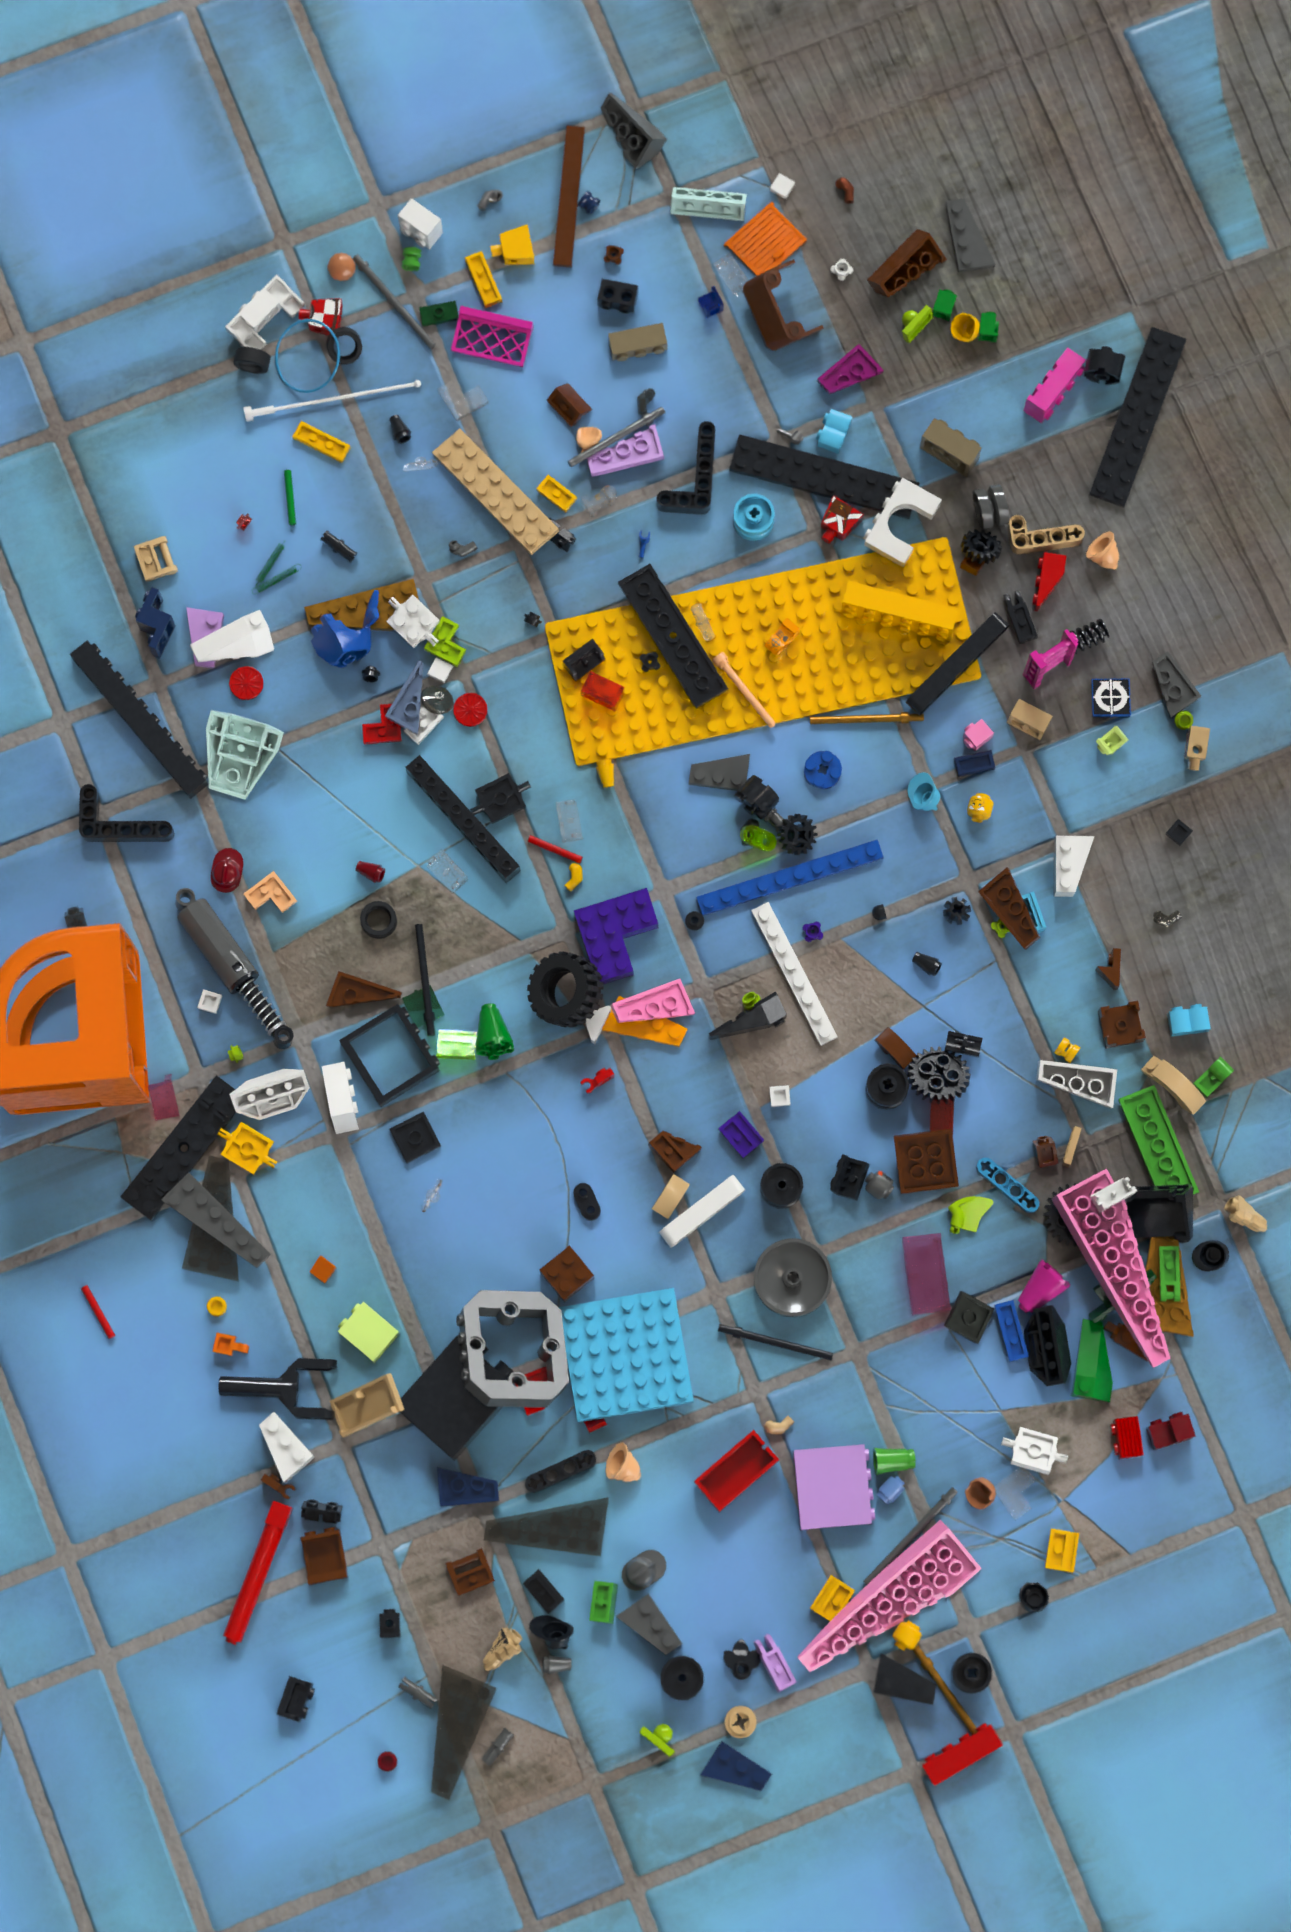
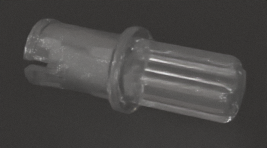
M699 603L692 606L690 610L695 617L696 626H699L704 640L709 641L713 639L715 635L709 624L710 619L706 617L702 604Z

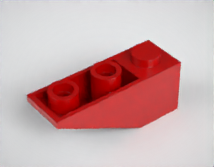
M1044 552L1043 557L1039 558L1037 569H1041L1040 576L1037 575L1035 587H1038L1037 594L1034 593L1032 605H1035V611L1040 609L1062 580L1067 555Z

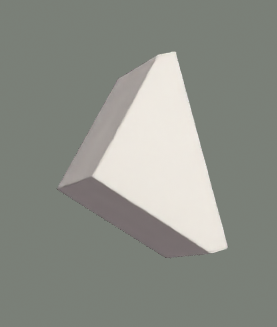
M610 1006L594 1010V1016L591 1019L586 1018L585 1026L593 1044L596 1043L612 1010Z

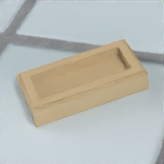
M1075 1126L1071 1131L1062 1166L1070 1167L1082 1129Z

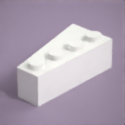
M1044 1060L1038 1061L1037 1081L1107 1108H1113L1117 1069Z

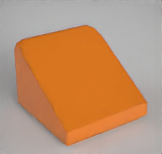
M320 1255L310 1273L323 1283H326L337 1268Z

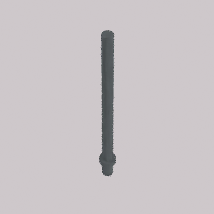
M358 254L355 255L353 260L359 266L358 269L368 276L425 344L432 349L436 345L370 269L369 263L364 261Z
M952 1487L945 1495H941L939 1502L863 1581L866 1585L893 1562L947 1504L951 1503L950 1500L958 1493L957 1490Z

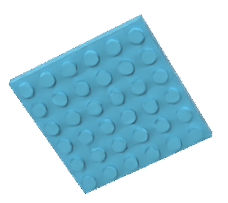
M674 1288L559 1307L562 1311L566 1355L578 1422L694 1403Z

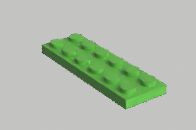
M1155 1085L1119 1098V1104L1153 1186L1189 1184L1193 1186V1195L1199 1193Z

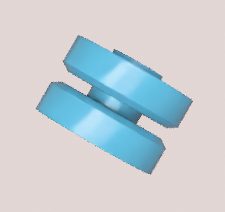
M748 494L740 498L733 511V524L737 534L746 540L757 541L767 537L772 531L775 513L770 500L759 494Z

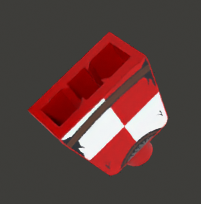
M342 299L312 300L310 310H299V320H318L326 324L333 331L340 327L343 308ZM308 322L310 331L329 336L330 332L324 326L315 322Z

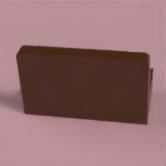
M568 383L556 387L546 400L571 427L576 425L582 415L592 410Z

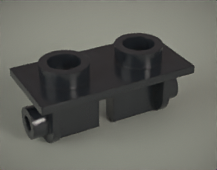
M549 518L558 528H560L561 525H559L551 518ZM563 528L550 541L558 548L568 552L570 544H573L576 538L574 534Z
M310 1499L303 1502L301 1517L305 1520L319 1521L320 1514L323 1515L322 1522L336 1524V1522L341 1521L340 1513L343 1506L335 1502L319 1503L317 1500Z

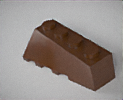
M916 229L867 281L875 293L890 297L907 286L908 282L918 279L922 273L932 270L936 264L943 263L947 259L930 233Z

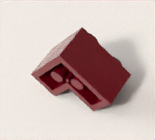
M1183 1412L1172 1414L1169 1416L1168 1421L1162 1422L1161 1419L1150 1422L1151 1426L1146 1428L1153 1451L1196 1437L1189 1413L1183 1415Z

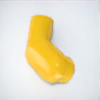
M572 863L569 866L571 879L564 885L569 892H572L583 880L582 867L576 863Z

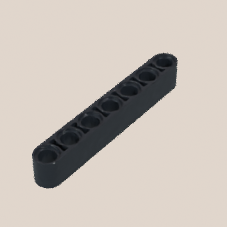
M996 612L993 613L905 703L920 716L1007 630L1009 624Z

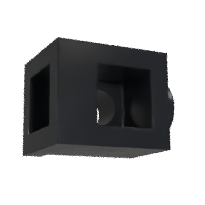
M395 1609L383 1610L384 1614H379L380 1638L401 1637L400 1613H395ZM389 1619L393 1621L391 1627L386 1626V1621Z

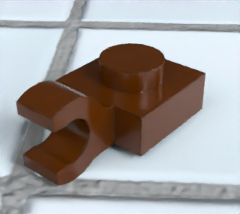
M272 1473L269 1476L264 1474L261 1481L289 1500L290 1497L286 1495V1490L291 1488L295 1491L296 1488L291 1484L281 1485L279 1483L281 1479Z

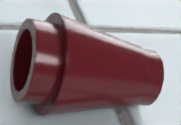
M359 861L356 865V872H359L374 883H380L384 878L385 868H382V865Z

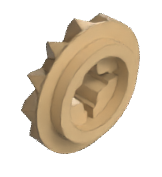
M745 1706L732 1708L725 1717L727 1731L736 1738L748 1737L756 1728V1716L751 1709ZM737 1714L742 1719L749 1718L744 1723V1731L739 1725L732 1726L737 1721Z

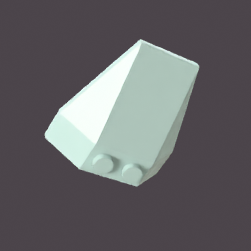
M211 710L206 726L209 789L246 799L279 751L284 732L268 724L242 716Z

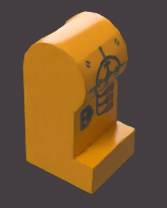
M786 618L775 634L766 642L765 647L778 656L799 634L800 628Z

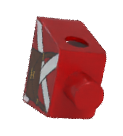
M833 496L821 522V528L825 530L821 539L828 544H831L835 537L843 541L862 522L864 514L836 496Z

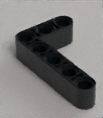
M704 421L699 425L695 491L664 490L659 492L656 497V504L660 511L706 514L710 510L715 445V426L712 422ZM708 429L712 433L709 435H705L702 433V431ZM703 447H708L710 449V452L704 453L701 451V449ZM707 465L709 469L703 471L700 469V466ZM700 483H706L708 484V487L703 489L700 488L698 485ZM666 498L670 502L668 504H662L660 500ZM684 499L687 500L689 503L687 505H681L679 504V501ZM703 500L707 502V505L702 507L697 503Z
M86 784L80 789L79 833L85 841L168 842L173 839L175 832L172 825L167 821H99L100 797L97 789L91 784ZM88 791L94 792L91 798H86L85 795ZM87 810H94L92 816H85ZM87 828H93L91 835L84 834ZM106 828H112L110 835L103 834ZM125 828L132 829L129 835L122 834ZM144 828L151 829L148 835L141 834ZM163 828H169V829H170V831H169L168 834H166V835H161V834H160V832H161V830H162Z

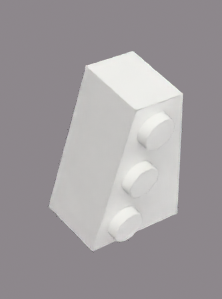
M345 1062L322 1066L330 1115L336 1134L358 1130L356 1118L358 1107L356 1101L353 1102L352 1098L355 1096L353 1085L349 1083V1080L352 1079L350 1068L346 1069Z

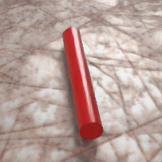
M532 835L529 836L528 842L579 864L583 859L580 855Z
M88 1285L82 1287L81 1290L108 1339L115 1337L116 1335Z

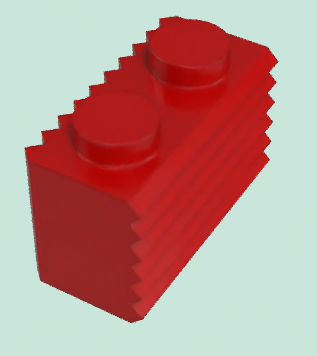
M1138 1416L1114 1419L1113 1424H1110L1111 1434L1116 1439V1443L1113 1444L1114 1454L1118 1455V1459L1143 1456Z

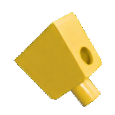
M528 224L501 233L499 235L501 244L490 246L492 257L503 255L506 265L535 264Z

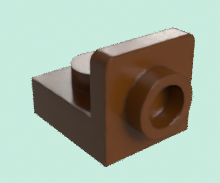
M1040 1136L1037 1140L1032 1141L1040 1168L1059 1164L1055 1142L1051 1137Z

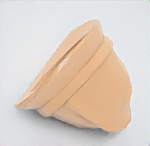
M1109 531L1093 541L1086 552V557L1103 568L1115 570L1118 567L1119 551L1114 540V533Z
M623 1442L616 1444L606 1462V1476L610 1480L637 1481L641 1477L638 1461L632 1456V1453Z

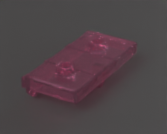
M941 1233L903 1237L902 1244L912 1315L951 1311Z

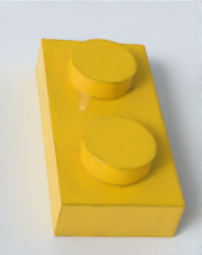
M547 475L536 488V491L565 513L577 500V496L550 475Z

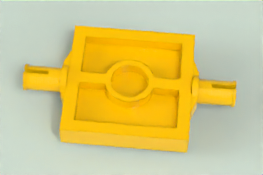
M240 1122L237 1129L231 1134L222 1128L217 1135L227 1140L226 1146L220 1154L221 1156L253 1175L263 1163L274 1169L277 1161L268 1156L274 1141L243 1122Z

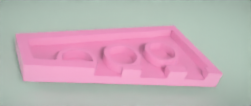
M681 979L610 1005L618 1023L691 1016L695 1014Z

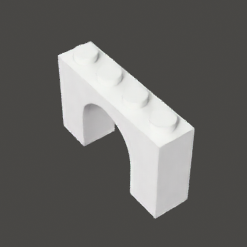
M902 477L900 482L896 481L891 490L894 493L891 498H886L882 505L884 510L881 514L877 513L873 520L874 527L872 530H867L863 539H865L864 546L904 568L914 547L896 538L890 532L888 527L890 516L897 510L907 508L932 520L941 505L942 499Z

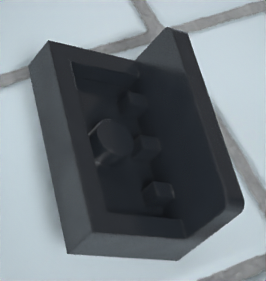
M842 1154L841 1159L837 1162V1171L831 1180L830 1190L838 1196L857 1201L870 1164Z

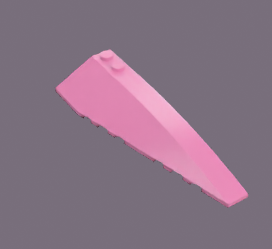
M1105 1169L1057 1194L1052 1201L1113 1307L1154 1368L1171 1358L1164 1334L1161 1331L1159 1316H1157L1155 1310V1302L1153 1296H1151L1150 1285L1142 1257L1138 1251V1243L1134 1237L1126 1202L1123 1200L1099 1213L1090 1198L1092 1194L1114 1183L1108 1170Z
M939 1520L867 1584L823 1628L797 1658L811 1672L832 1661L833 1657L840 1653L848 1652V1649L863 1644L866 1642V1639L873 1635L877 1636L903 1622L904 1618L918 1614L919 1610L926 1606L936 1604L937 1600L949 1597L982 1568L951 1530Z

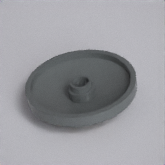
M790 1238L773 1243L760 1255L754 1270V1285L760 1300L771 1311L787 1317L804 1316L816 1310L827 1298L832 1284V1271L828 1259L817 1246L802 1239Z

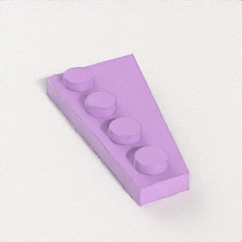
M653 424L649 426V429L643 432L639 431L633 437L627 440L623 439L617 442V445L611 448L607 447L587 458L591 476L595 477L664 460V454L656 426Z

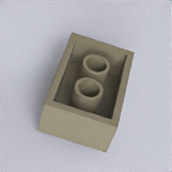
M935 418L922 435L920 449L965 477H968L978 462L982 449L975 440L967 439L961 431L953 430L948 427L945 421Z

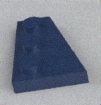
M437 1467L440 1507L499 1501L498 1481Z
M721 1741L700 1775L762 1791L772 1773Z

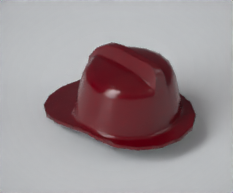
M225 848L215 855L211 870V883L217 891L229 893L234 891L240 884L243 871V857L237 850Z

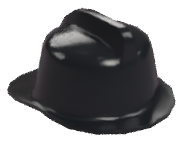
M549 1615L537 1616L529 1623L531 1633L542 1638L548 1648H568L569 1639L574 1633V1628L571 1624Z

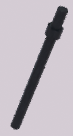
M416 924L415 930L425 1009L423 1018L424 1022H426L427 1036L431 1037L435 1036V1012H432L423 924Z
M719 1324L718 1332L733 1335L732 1337L740 1339L742 1337L832 1360L833 1353L742 1330L743 1328L738 1326L734 1328Z

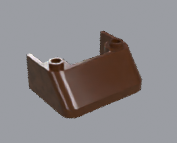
M794 259L748 280L742 287L743 295L764 344L771 351L779 350L823 329V325L805 332L802 324L797 321L786 324L771 290L778 287L781 283L780 271L791 267L795 263Z

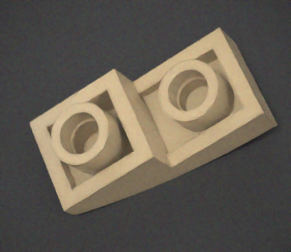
M673 1174L653 1205L652 1210L669 1219L690 1184Z

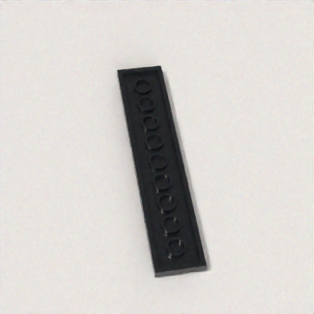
M1151 327L1090 490V496L1123 508L1125 507L1186 343V338Z
M740 434L729 468L731 472L828 498L836 496L846 503L880 512L884 510L882 505L886 498H891L894 493L891 491L894 484L902 479L901 477ZM908 480L913 484L919 486V482ZM900 509L892 515L910 519L912 509Z

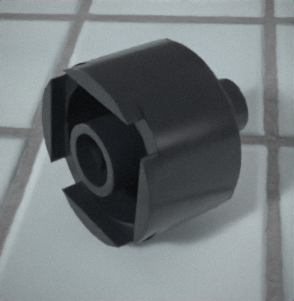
M1102 346L1101 349H1089L1084 368L1085 378L1099 383L1100 380L1106 381V385L1118 384L1126 356L1113 352L1112 348Z
M752 775L734 794V797L739 802H743L747 813L750 815L755 814L762 820L777 805L779 797L769 785L765 786L761 783L763 781L761 778Z
M966 1653L954 1661L951 1668V1678L954 1685L960 1691L970 1694L978 1693L990 1684L992 1668L989 1661L981 1654ZM968 1668L976 1670L974 1673L975 1678L967 1676L969 1673L967 1671Z

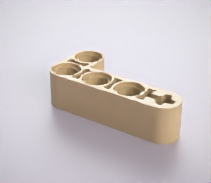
M1020 515L1012 516L1008 524L1010 547L1015 554L1079 546L1085 535V531L1080 525L1027 531L1026 521ZM1019 523L1021 528L1015 529L1012 524ZM1058 535L1062 540L1055 541L1052 536ZM1040 538L1043 543L1037 544L1034 542V539ZM1022 541L1024 546L1019 547L1015 542Z

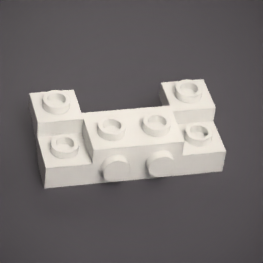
M276 275L261 291H257L252 296V300L248 304H244L240 308L239 313L225 328L227 332L240 342L242 347H253L261 350L267 343L257 333L281 309L293 318L305 306V303Z

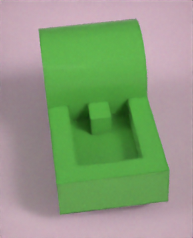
M1220 1057L1193 1085L1207 1098L1234 1072V1069Z

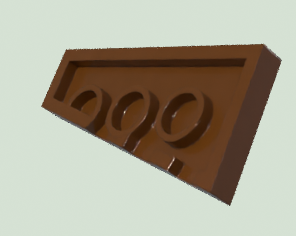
M1006 867L978 892L1026 950L1041 937L1011 871Z

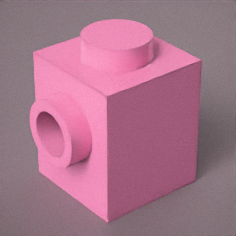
M981 719L976 724L971 723L964 729L963 742L969 749L972 748L976 751L993 737L994 732Z

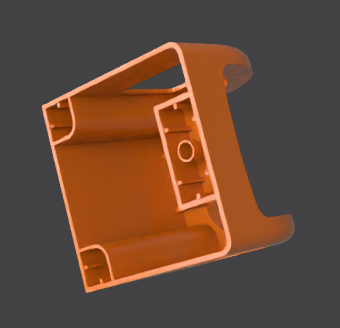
M121 923L59 929L35 937L18 948L0 968V1106L11 1115H25L150 1103L140 958L137 948ZM70 953L71 957L59 960L44 968L25 985L13 1003L6 1023L7 1004L14 984L27 971L45 960ZM75 983L78 1038L74 1041L30 1045L33 1024L43 1004L61 988Z

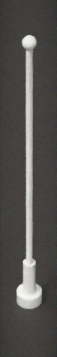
M416 380L414 383L280 407L269 406L251 409V406L244 407L246 422L254 421L253 417L273 414L279 410L413 386L418 388L421 386V382Z

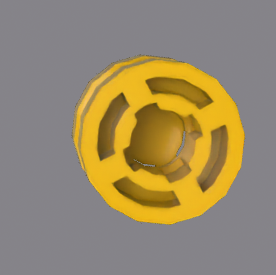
M1064 1037L1054 1053L1058 1056H1063L1065 1061L1071 1063L1081 1047L1071 1044L1069 1039Z

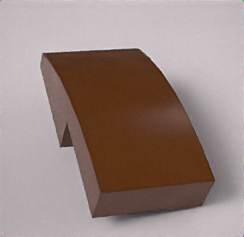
M889 1027L875 1039V1042L883 1052L889 1054L901 1069H904L912 1061V1058H916V1054Z

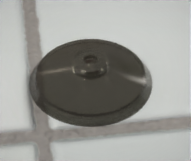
M429 686L421 694L423 706L432 713L445 714L453 708V696L447 689L441 686Z

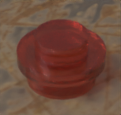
M247 513L246 516L242 514L236 522L238 530L242 529L244 531L252 520L249 517L250 514Z

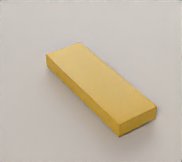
M480 251L465 257L466 264L484 307L488 308L501 303V295L483 252Z
M303 421L300 422L292 436L293 439L340 463L343 462L351 448L349 444Z

